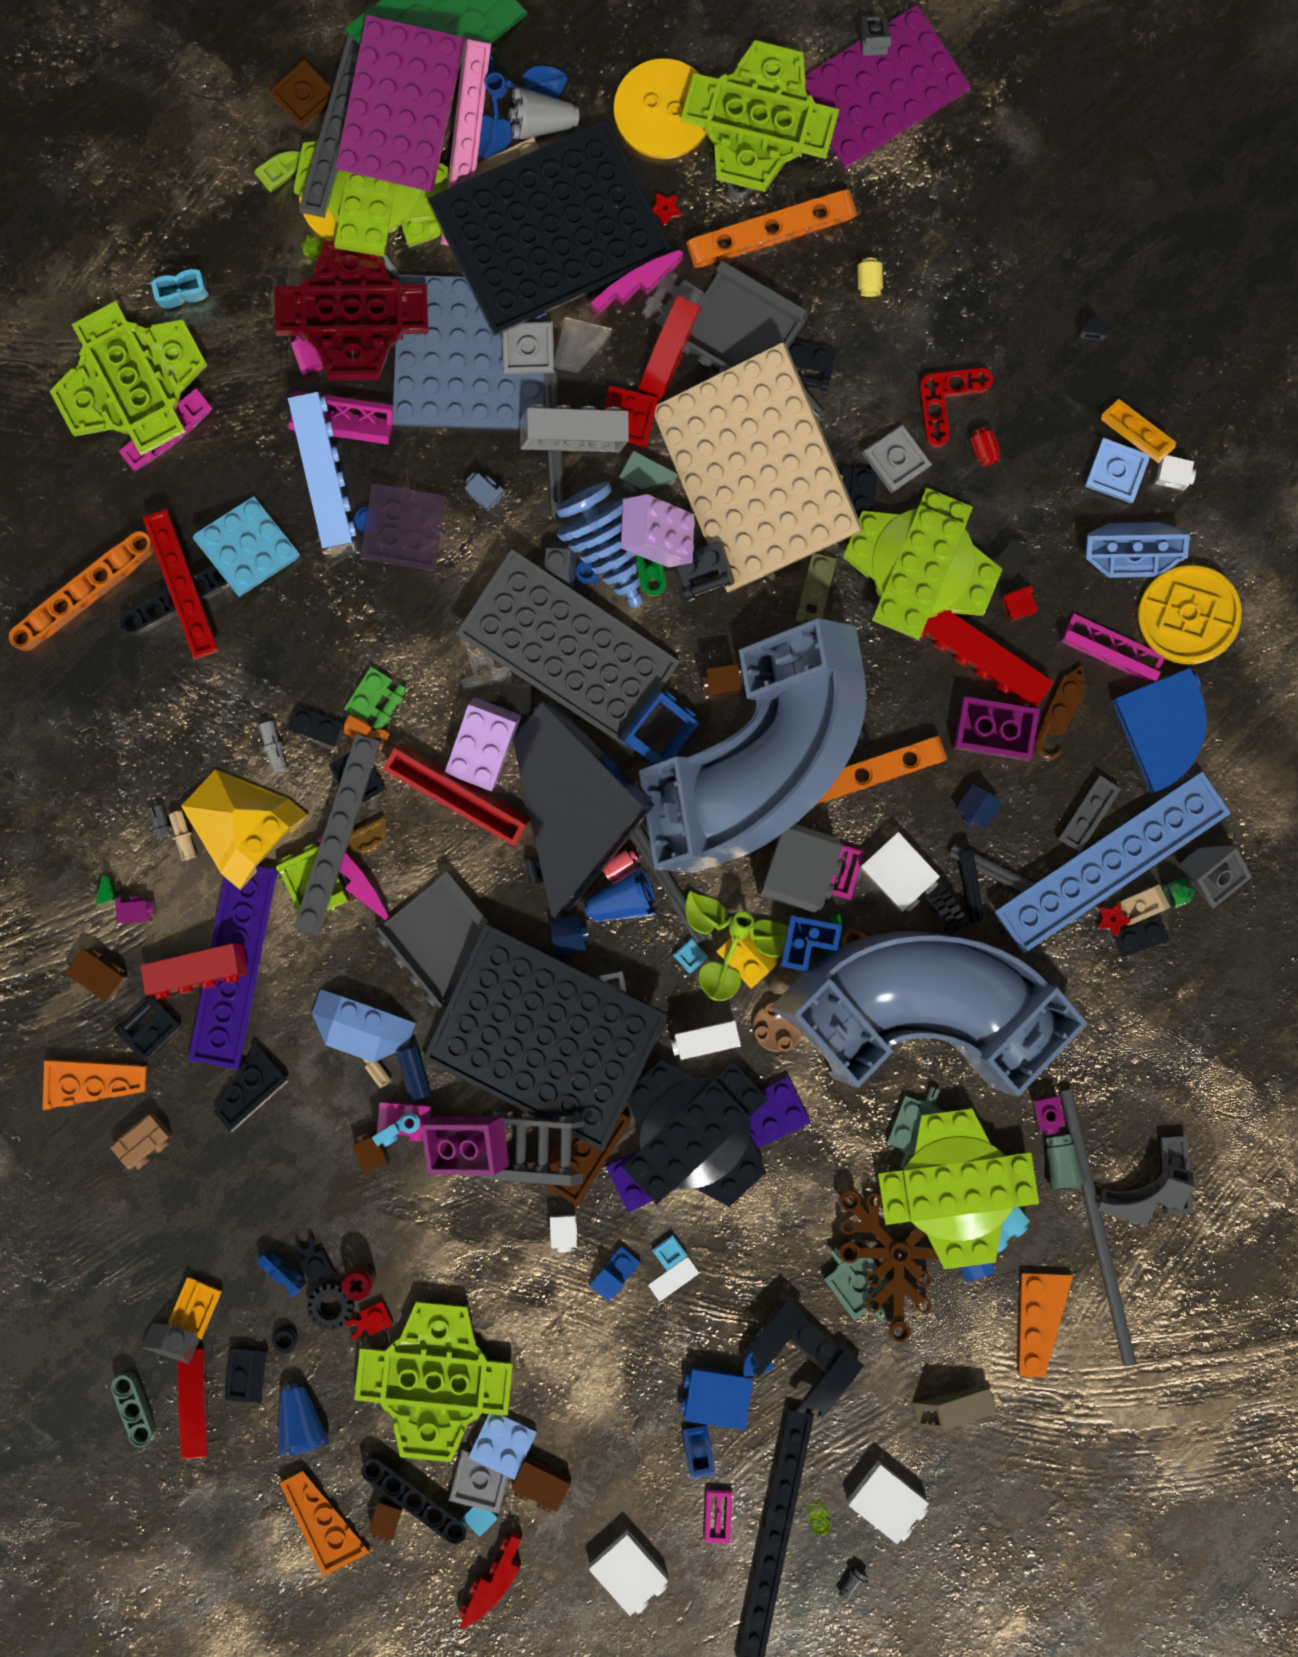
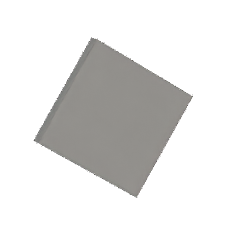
M526 322L503 332L504 375L554 373L553 322Z
M903 424L862 452V455L891 494L932 465Z
M462 1449L449 1501L499 1514L508 1477L469 1459L471 1451Z

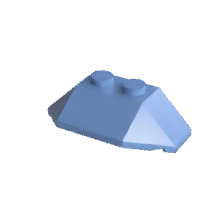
M1160 522L1108 523L1087 534L1086 559L1107 577H1158L1173 568L1180 561L1188 558L1190 533Z
M321 989L312 1011L326 1046L371 1062H376L407 1048L416 1023Z

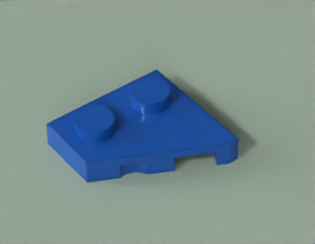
M266 1252L263 1254L257 1264L277 1283L281 1282L289 1289L287 1293L291 1297H295L306 1285L302 1281L304 1277L295 1269L288 1270L283 1266L284 1261L275 1253L269 1254Z

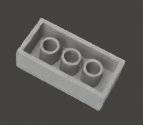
M536 404L527 408L520 419V449L620 452L629 441L628 411H621L619 407L596 410V407L584 406L581 407V410L571 409V406L560 405L556 406V409H546L545 405Z

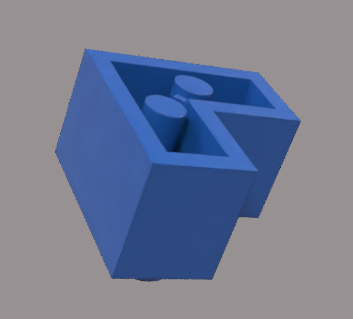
M790 916L780 966L807 971L812 947L833 951L838 950L842 925Z

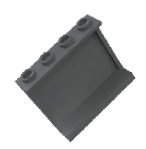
M721 261L716 269L717 275L698 304L702 309L691 329L693 332L683 351L684 354L689 355V353L697 356V360L706 367L711 365L719 369V374L782 342L786 343L789 349L808 319L805 309Z
M446 871L436 882L382 926L377 927L376 930L379 934L376 938L385 948L390 946L395 953L392 957L401 968L405 965L411 972L408 977L416 987L421 985L427 992L424 995L427 1001L433 1007L437 1004L439 1008H442L450 1001L485 924L490 922L451 874Z

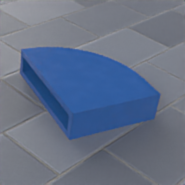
M1191 668L1112 700L1114 709L1150 794L1168 787L1182 777L1196 760L1204 741L1206 709L1199 686H1201L1200 679L1196 672L1192 673Z

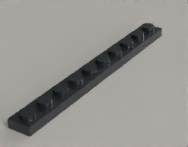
M788 1409L738 1657H765L814 1413H799L795 1409Z

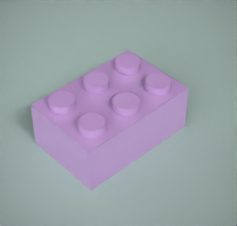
M648 494L623 499L621 549L666 567L692 563L694 551V514Z
M474 697L466 709L445 774L492 791L500 778L521 715Z

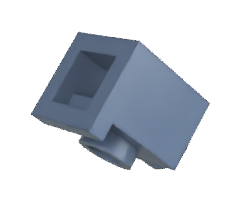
M474 472L465 482L467 484L465 487L466 493L487 512L505 495L501 487L497 490L495 489L497 484L487 475L483 478L479 473Z

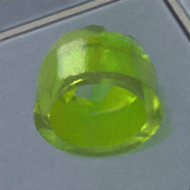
M823 1512L816 1513L810 1520L811 1530L814 1534L823 1536L830 1532L832 1525L827 1514ZM818 1520H822L824 1526L819 1527Z

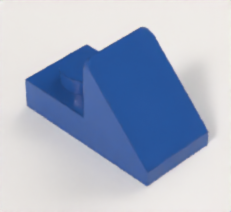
M620 1246L589 1286L609 1302L624 1286L626 1280L639 1266L641 1261L624 1247Z
M708 1426L682 1430L690 1479L716 1474Z

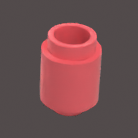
M624 848L616 853L603 872L612 883L634 868H638L637 864L640 861L633 850L628 852Z

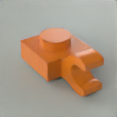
M350 715L344 724L343 733L352 738H355L357 734L374 740L377 738L389 739L387 731L382 729L372 731V727L362 718H354ZM382 744L380 745L379 751L382 750Z

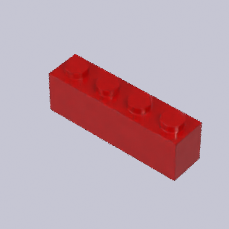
M240 944L224 945L140 965L145 995L155 996L156 1000L170 998V993L177 991L178 994L194 992L193 988L201 986L202 989L213 988L217 986L216 982L225 981V984L240 981L241 976L248 975L244 946Z

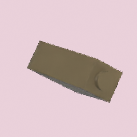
M976 1387L913 1403L918 1426L923 1429L946 1431L996 1414L995 1398L990 1388Z

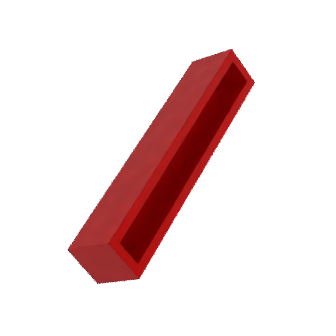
M945 610L938 613L937 616L927 619L921 638L928 637L934 641L932 645L943 653L947 650L953 654V659L958 664L964 667L969 665L975 669L974 674L984 681L989 679L996 684L995 688L1002 694L1008 695L1010 693L1016 697V703L1020 706L1037 708L1054 682L951 613V611Z
M400 743L393 749L383 768L384 771L512 846H515L520 841L531 822L530 817L477 786L445 774L446 768L403 743Z

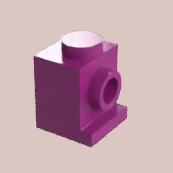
M143 896L129 897L128 902H125V898H115L117 924L152 922V916H155L154 901H143Z
M1054 1095L1031 1100L1037 1130L1045 1131V1135L1059 1133L1060 1127L1065 1126L1060 1096ZM1050 1111L1055 1114L1052 1121L1046 1119V1114Z

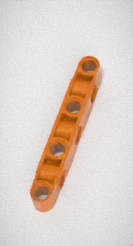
M842 190L692 238L686 242L694 268H699L848 221L856 217L858 213L850 190ZM821 209L826 213V216L817 218L813 212ZM773 224L779 230L776 233H769L765 227ZM725 239L731 243V246L723 249L717 243Z
M135 532L123 542L110 549L13 627L9 633L10 643L20 650L29 651L57 632L154 553L150 537L144 532ZM141 539H146V548L137 550V542ZM102 570H106L107 578L102 582H98L97 574ZM66 601L68 604L67 610L59 613L57 610L59 603ZM26 632L28 639L26 643L20 645L18 637L21 633Z
M940 736L845 767L831 788L816 805L948 760ZM905 753H911L915 756L916 762L913 766L904 764L903 755ZM856 770H865L868 774V780L863 783L858 782L855 778Z

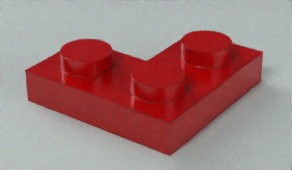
M609 386L604 410L608 407H619L621 411H628V444L647 447L658 397Z

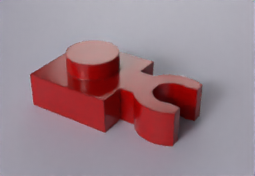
M382 1300L361 1310L359 1314L362 1319H350L345 1326L348 1327L352 1324L357 1326L358 1332L350 1336L351 1339H357L365 1329H367L369 1335H372L393 1325L394 1322Z

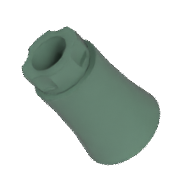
M1071 1134L1046 1138L1050 1190L1085 1185L1078 1164L1074 1144L1071 1145Z

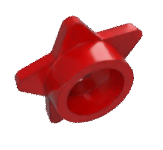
M660 194L656 195V205L652 210L660 218L663 225H666L673 217L681 216V212L676 207V195L668 198Z
M1118 903L1112 909L1100 908L1103 919L1098 926L1099 929H1110L1115 936H1118L1121 927L1131 922L1130 918L1122 914L1121 903ZM1112 917H1115V918H1116V920H1115L1114 922L1111 921V918H1112Z

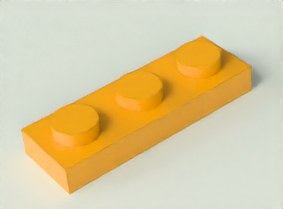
M1120 399L1102 414L1101 420L1157 463L1164 459L1176 446V442Z

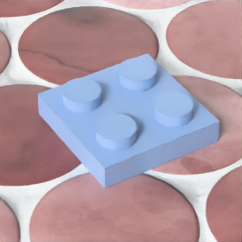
M1103 438L1085 487L1132 504L1150 457L1141 451Z
M489 1414L468 1458L515 1480L537 1432L502 1415Z

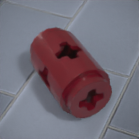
M363 1265L352 1268L342 1280L341 1286L344 1295L354 1301H360L368 1297L376 1286L374 1271ZM360 1279L363 1284L358 1287L355 1283Z

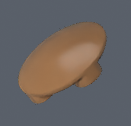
M775 1002L768 1003L757 1012L754 1018V1036L758 1043L769 1051H789L799 1042L803 1033L770 1008Z

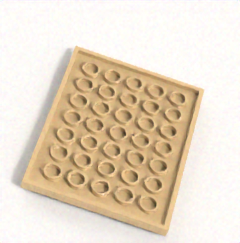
M782 342L656 405L655 419L706 543L711 545L716 542H723L734 577V585L725 587L727 592L741 588L863 531L786 343Z

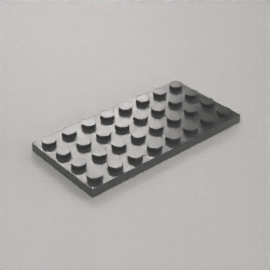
M513 549L509 551L455 634L623 746L626 744L618 739L654 691L661 692L680 662Z

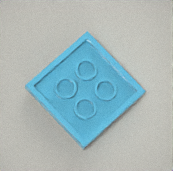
M254 496L193 536L194 541L239 597L297 560L300 556Z

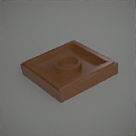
M303 59L268 91V94L296 125L303 130L328 108L333 89Z

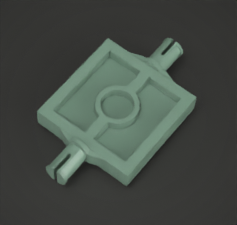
M930 1086L926 1100H915L905 1096L887 1144L898 1147L905 1153L900 1168L904 1169L907 1160L910 1161L915 1155L921 1115L946 1112L935 1105L941 1090L936 1089L933 1098H931L935 1088Z
M837 1246V1247L834 1248L837 1253H838L839 1246ZM832 1249L829 1253L838 1265L824 1280L855 1321L863 1314L868 1313L864 1306L866 1299L874 1297L889 1281L884 1276L878 1286H868L865 1283V1275L878 1267L872 1258H859L854 1263H845L840 1260ZM875 1274L870 1275L869 1282L871 1284L876 1283L877 1276ZM870 1301L869 1308L871 1310L876 1309V1301ZM881 1306V1309L874 1314L880 1320V1323H883L885 1320L880 1315V1312L886 1320L890 1316Z

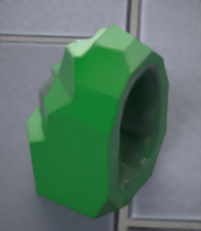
M1184 877L1163 885L1164 893L1172 908L1190 903L1196 892L1190 881Z

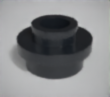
M289 1327L279 1328L272 1336L273 1347L281 1353L291 1352L298 1343L296 1332ZM287 1335L290 1339V1342L288 1344H283L281 1342V1336Z

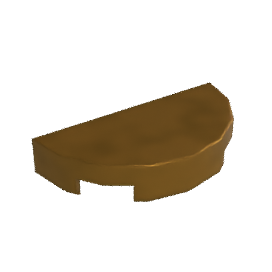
M382 816L354 830L347 848L354 852L364 853L378 847L386 836L387 824L385 817Z

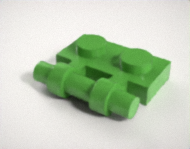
M370 667L344 710L355 717L364 719L366 722L373 715L377 719L372 727L379 730L385 724H389L392 719L390 717L392 712L404 700L402 697L407 689L398 684L394 692L390 691L388 688L393 680ZM385 696L389 700L383 710L380 711L376 707L382 697Z

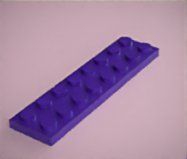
M256 866V874L241 890L224 877L210 949L229 944L243 945L248 975L241 976L240 981L225 984V981L216 982V987L202 989L189 1054L190 1061L240 1069L278 877V871L275 869Z
M789 1077L760 1090L769 1100L750 1117V1137L757 1150L811 1123ZM638 1151L606 1166L628 1213L653 1201L622 1168Z

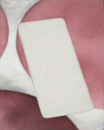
M687 1257L651 1282L649 1288L656 1298L662 1301L697 1276L699 1272Z

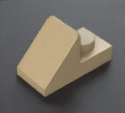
M1159 884L1146 888L1118 902L1122 904V914L1131 919V922L1126 924L1127 926L1170 908Z

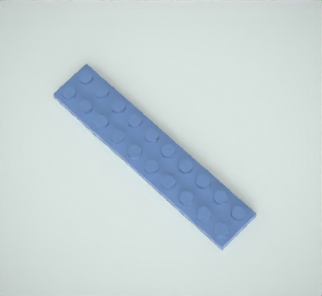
M1202 771L995 910L994 913L1020 952L1024 954L1231 813Z

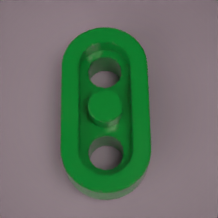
M636 555L638 574L643 592L651 597L661 595L666 588L663 565L654 561L651 564H646L643 561L644 557ZM652 580L658 582V587L655 589L650 588L648 585Z

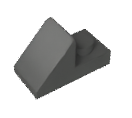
M886 15L861 16L863 54L865 56L887 54L888 47L891 46V35Z

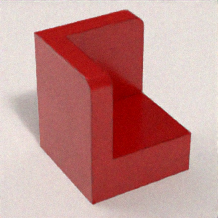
M1032 585L1004 595L1001 598L1009 622L1038 611L1032 595L1034 590Z

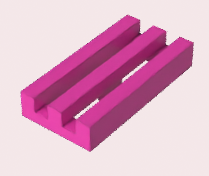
M842 845L839 859L842 858L843 851L848 853L838 889L833 890L832 895L851 900L864 851ZM857 854L848 891L844 893L842 891L852 855ZM833 875L831 880L832 884L835 883L837 875Z
M707 1489L706 1543L730 1544L732 1490ZM712 1496L717 1497L715 1537H710ZM722 1497H727L725 1537H720Z

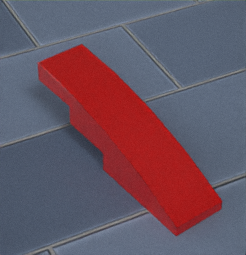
M677 296L656 342L639 390L653 397H658L662 401L684 356L682 353L693 332L691 329L702 307Z
M204 1349L195 1350L190 1364L178 1361L181 1459L208 1458V1406L206 1404L207 1379L205 1378Z

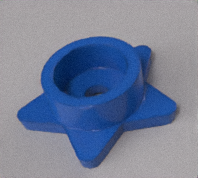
M581 559L576 567L578 587L583 586L587 582L599 584L597 574L591 569V566L595 563H585ZM586 569L589 570L588 574L584 573Z

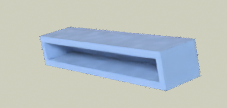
M320 392L288 398L322 548L353 542V536H357L354 521L349 522L347 514L348 511H351L348 496L344 497L342 492L345 480L343 472H338L336 462L340 461L337 446L332 447L330 437L334 436L331 421H326L324 413L328 411L326 397H321Z

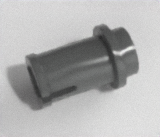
M159 805L155 806L154 809L149 808L148 812L154 829L152 834L156 836V839L170 836L172 827L168 825L164 806Z
M859 1568L849 1572V1579L838 1593L840 1597H843L849 1603H853L862 1586L868 1583V1575Z

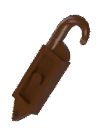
M1080 666L1067 676L1063 675L1042 720L1043 722L1035 737L1034 750L1043 760H1054L1062 753L1061 748H1058L1054 753H1046L1043 749V744L1048 734L1060 736L1067 731L1087 687L1084 680L1083 666Z

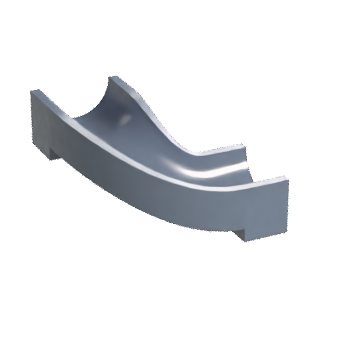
M818 618L740 649L739 655L747 699L757 700L756 711L751 720L737 733L709 749L688 758L676 756L639 770L642 792L655 804L646 816L655 870L696 873L747 855L783 834L806 815L827 793L853 753L865 716V674L856 626Z
M897 931L876 934L838 947L837 951L828 953L805 971L770 1007L777 1015L794 1025L818 1048L831 1066L827 1072L833 1079L859 1088L893 1053L890 1048L892 1045L908 1039L930 1038L944 1040L954 1046L991 1088L1017 1097L1025 1091L1088 1024L1057 987L1050 986L1036 971L1014 956L980 942L923 931Z

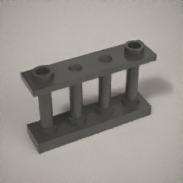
M492 1111L491 1116H503L504 1124L516 1125V1162L513 1164V1167H507L496 1175H481V1179L563 1186L583 1183V1173L573 1172V1168H571V1129L584 1127V1121H574V1116H559L558 1120L507 1116L506 1111ZM526 1126H539L538 1166H535V1169H528V1164H526ZM549 1127L561 1128V1161L558 1171H553L551 1166H548Z

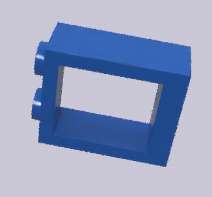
M654 691L618 739L650 765H655L674 758L699 723L694 719L696 715L685 706L681 709L675 704L677 699L667 691H664V693ZM660 702L682 720L684 724L660 755H657L636 738L634 734Z

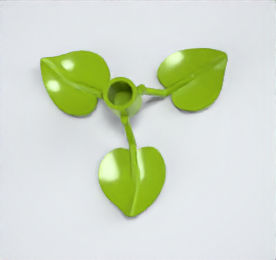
M692 891L689 892L685 903V916L691 928L699 933L709 934L714 928L721 930L730 925L729 932L734 940L723 966L715 962L707 963L701 968L698 975L699 984L709 998L715 1001L727 1000L737 993L741 984L739 972L727 968L738 941L745 939L750 934V939L756 940L755 945L760 953L769 957H779L783 955L788 926L771 920H760L754 923L753 917L744 911L736 913L734 918L730 917L725 922L727 918L726 909L719 901L698 895Z

